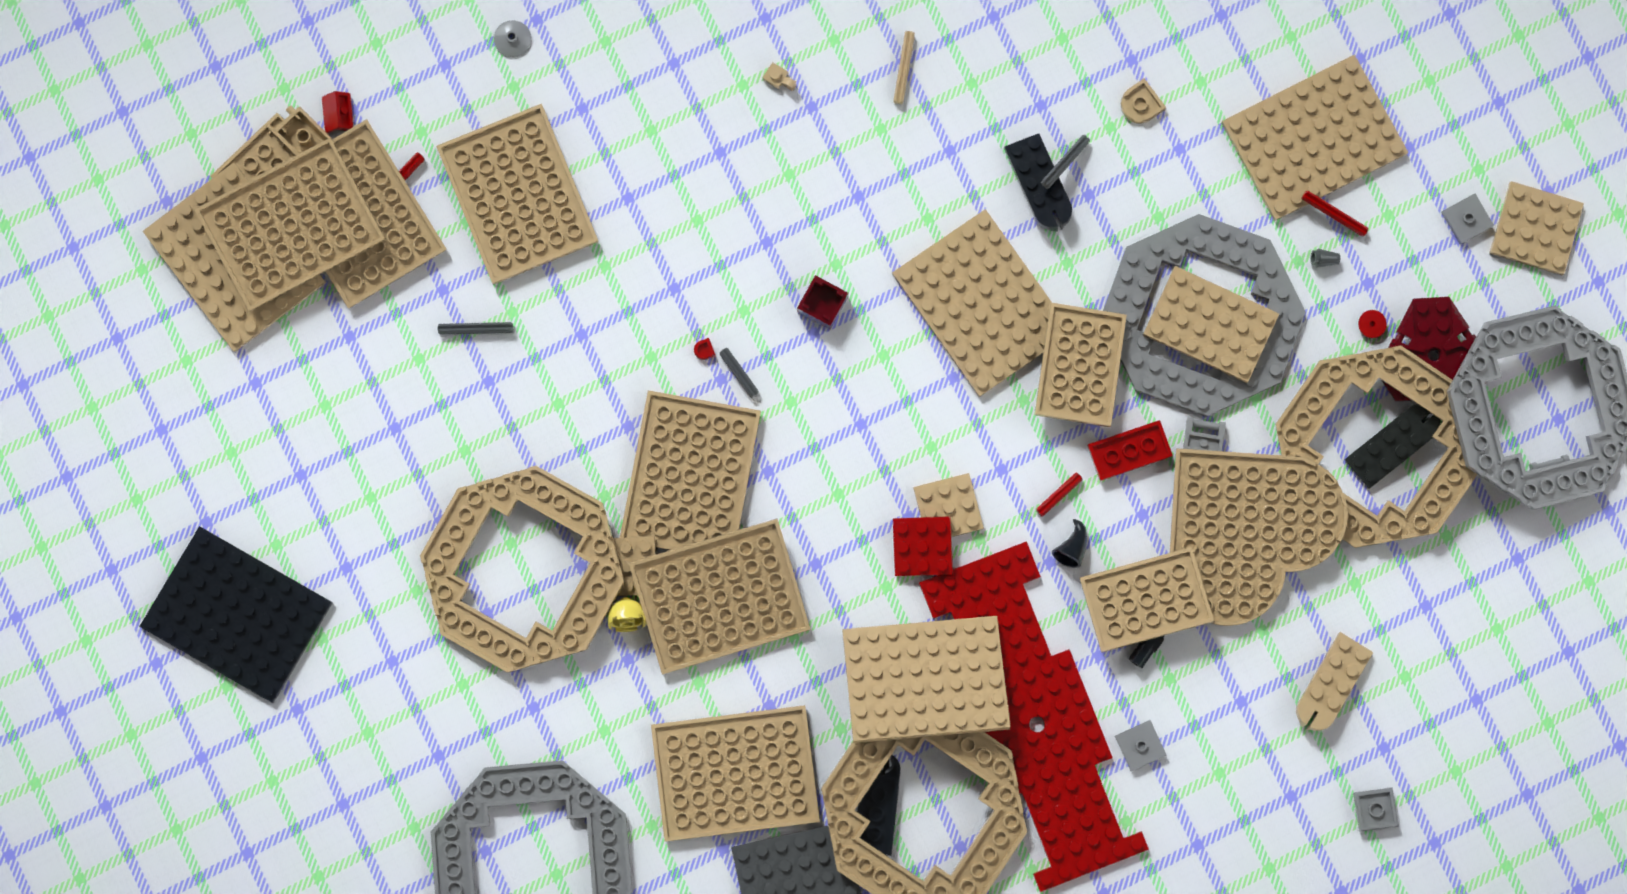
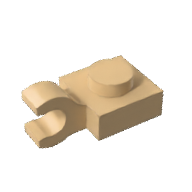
M773 62L762 77L764 81L778 89L783 85L793 91L797 86L795 80L787 77L789 72Z

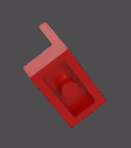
M333 91L322 96L326 133L336 130L347 131L354 127L350 93Z

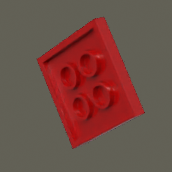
M951 516L893 518L895 576L953 574Z

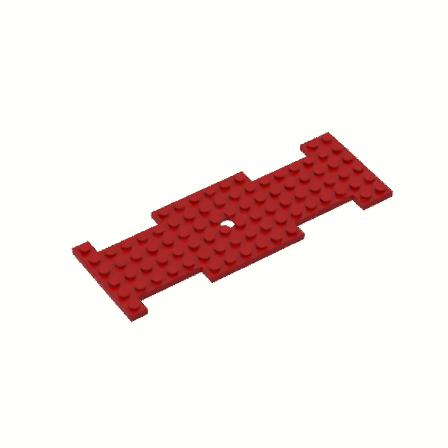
M1026 541L953 569L952 575H937L919 582V585L933 619L950 612L953 619L997 616L1010 729L986 731L985 733L1012 751L1019 794H1022L1051 866L1033 873L1038 889L1042 892L1147 851L1149 848L1142 831L1125 838L1122 835L1095 767L1096 764L1113 758L1070 649L1051 656L1023 585L1041 577ZM1033 717L1043 719L1044 728L1042 731L1034 732L1031 730L1029 723Z

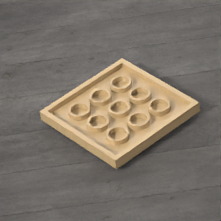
M1513 181L1509 182L1489 254L1564 275L1584 203Z

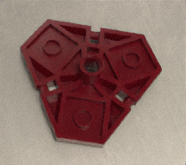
M1450 297L1412 299L1396 330L1397 335L1395 339L1391 340L1388 348L1403 346L1453 380L1476 336L1471 334L1468 329L1470 328ZM1461 333L1465 337V340L1462 342L1457 337ZM1404 337L1410 339L1408 345L1402 343ZM1431 350L1438 353L1436 361H1432L1428 357V353ZM1382 381L1394 401H1412Z

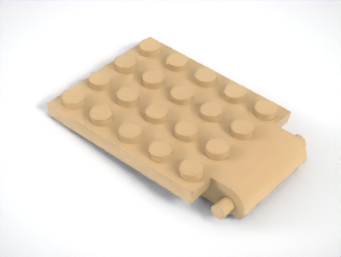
M289 106L286 111L290 115L286 119L279 113H276L211 175V178L234 162L249 181L331 137L301 107L295 110L292 106Z

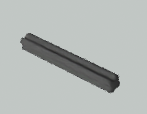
M1082 135L1041 181L1042 186L1049 189L1090 142L1086 135Z
M512 322L438 324V333L440 335L512 333L514 330Z

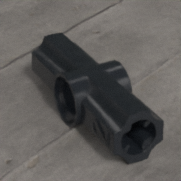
M1165 635L1140 642L1128 660L1142 669L1153 652L1155 653L1163 643Z

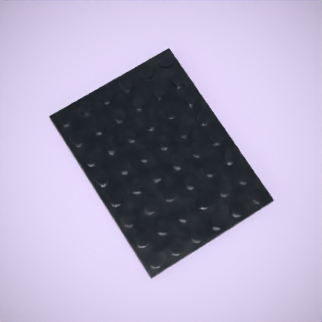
M199 526L139 627L269 702L274 703L333 602Z

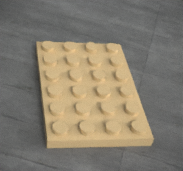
M1174 266L1143 335L1248 383L1279 313Z
M1051 302L1034 415L1111 427L1126 314Z
M1192 547L1080 577L1101 653L1214 622Z

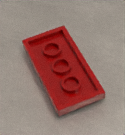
M1160 420L1087 445L1100 481L1173 456Z

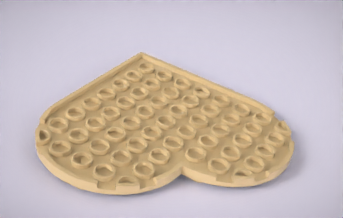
M1176 448L1169 553L1192 547L1214 622L1212 624L1222 626L1240 625L1261 616L1279 596L1286 572L1302 571L1320 564L1335 551L1341 542L1348 520L1345 495L1334 476L1316 462L1296 456Z

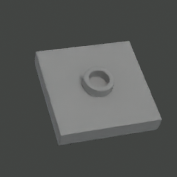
M1475 193L1441 212L1460 245L1494 226Z
M1151 720L1115 735L1130 771H1134L1167 756Z
M1393 787L1353 793L1359 832L1399 826Z

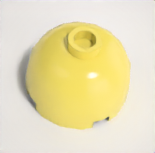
M621 598L620 601L611 606L608 612L609 629L614 627L617 632L638 630L637 626L642 625L643 628L647 624L641 604L631 600V598Z

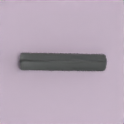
M728 348L723 349L720 352L722 359L751 398L759 393L756 386Z

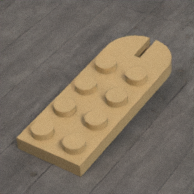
M1342 632L1337 634L1297 703L1296 715L1302 727L1307 725L1314 711L1316 716L1306 730L1321 731L1328 728L1334 722L1372 656V651Z

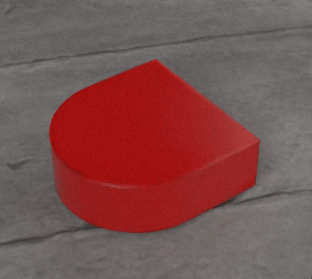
M709 338L698 341L695 344L694 354L698 359L707 360L716 356Z

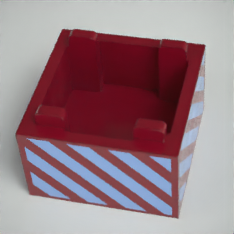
M815 275L797 307V312L831 330L848 299L849 293Z

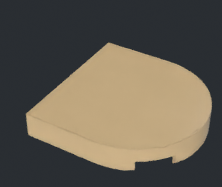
M1145 78L1129 88L1121 99L1123 115L1134 123H1146L1166 110V106Z

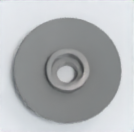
M515 20L506 21L495 31L494 44L497 50L504 56H521L531 45V33L522 22ZM514 34L515 38L510 40L509 35Z

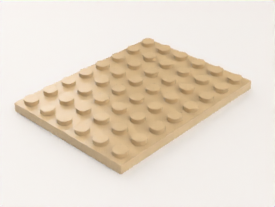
M1355 54L1221 122L1274 221L1308 205L1307 202L1301 199L1305 191H1310L1319 198H1322L1409 153Z
M542 103L436 146L493 285L599 242Z
M367 119L332 139L386 239L326 271L349 309L447 250Z
M331 138L194 209L249 311L260 307L386 240Z
M233 162L142 232L231 349L236 352L317 291L326 282L321 275H318L252 311L248 310L194 210L248 181Z
M986 209L892 272V275L979 397L1043 354L1052 301Z
M648 390L620 538L655 536L656 548L673 550L739 530L761 411Z
M777 518L629 563L662 675L811 630Z
M997 616L842 629L853 743L1010 729Z
M805 705L651 725L665 842L820 822Z

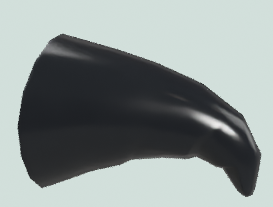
M1073 519L1075 525L1074 532L1068 540L1052 550V555L1064 566L1079 568L1086 550L1087 531L1081 521Z

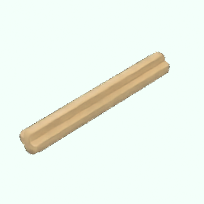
M906 31L904 35L893 100L896 104H903L915 36V33L912 31Z

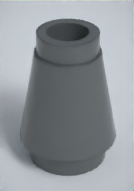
M1318 248L1311 252V264L1316 267L1338 265L1340 263V254Z

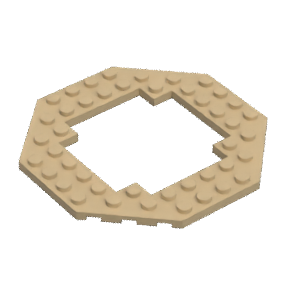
M1403 346L1320 360L1275 424L1281 455L1302 457L1319 464L1324 456L1308 446L1351 383L1368 393L1378 378L1443 421L1432 437L1448 449L1405 510H1402L1388 500L1379 514L1375 515L1344 494L1347 502L1348 520L1342 540L1354 548L1438 533L1478 475L1465 465L1447 390L1453 380Z
M532 466L521 471H515L497 478L458 488L420 554L440 634L508 673L587 650L625 583L604 504L538 466ZM518 500L582 535L583 538L574 554L590 562L553 630L535 621L527 637L518 634L462 602L471 584L455 576L458 567L491 509L494 508L509 517Z
M985 732L853 743L852 741L821 787L837 871L871 894H987L1027 833L1012 751ZM926 740L988 782L978 799L992 808L993 812L951 875L934 864L925 879L922 880L860 838L870 821L856 812L855 809L898 745L914 756Z

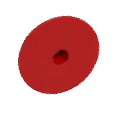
M1368 310L1360 316L1358 327L1366 337L1377 338L1385 332L1387 321L1381 312Z

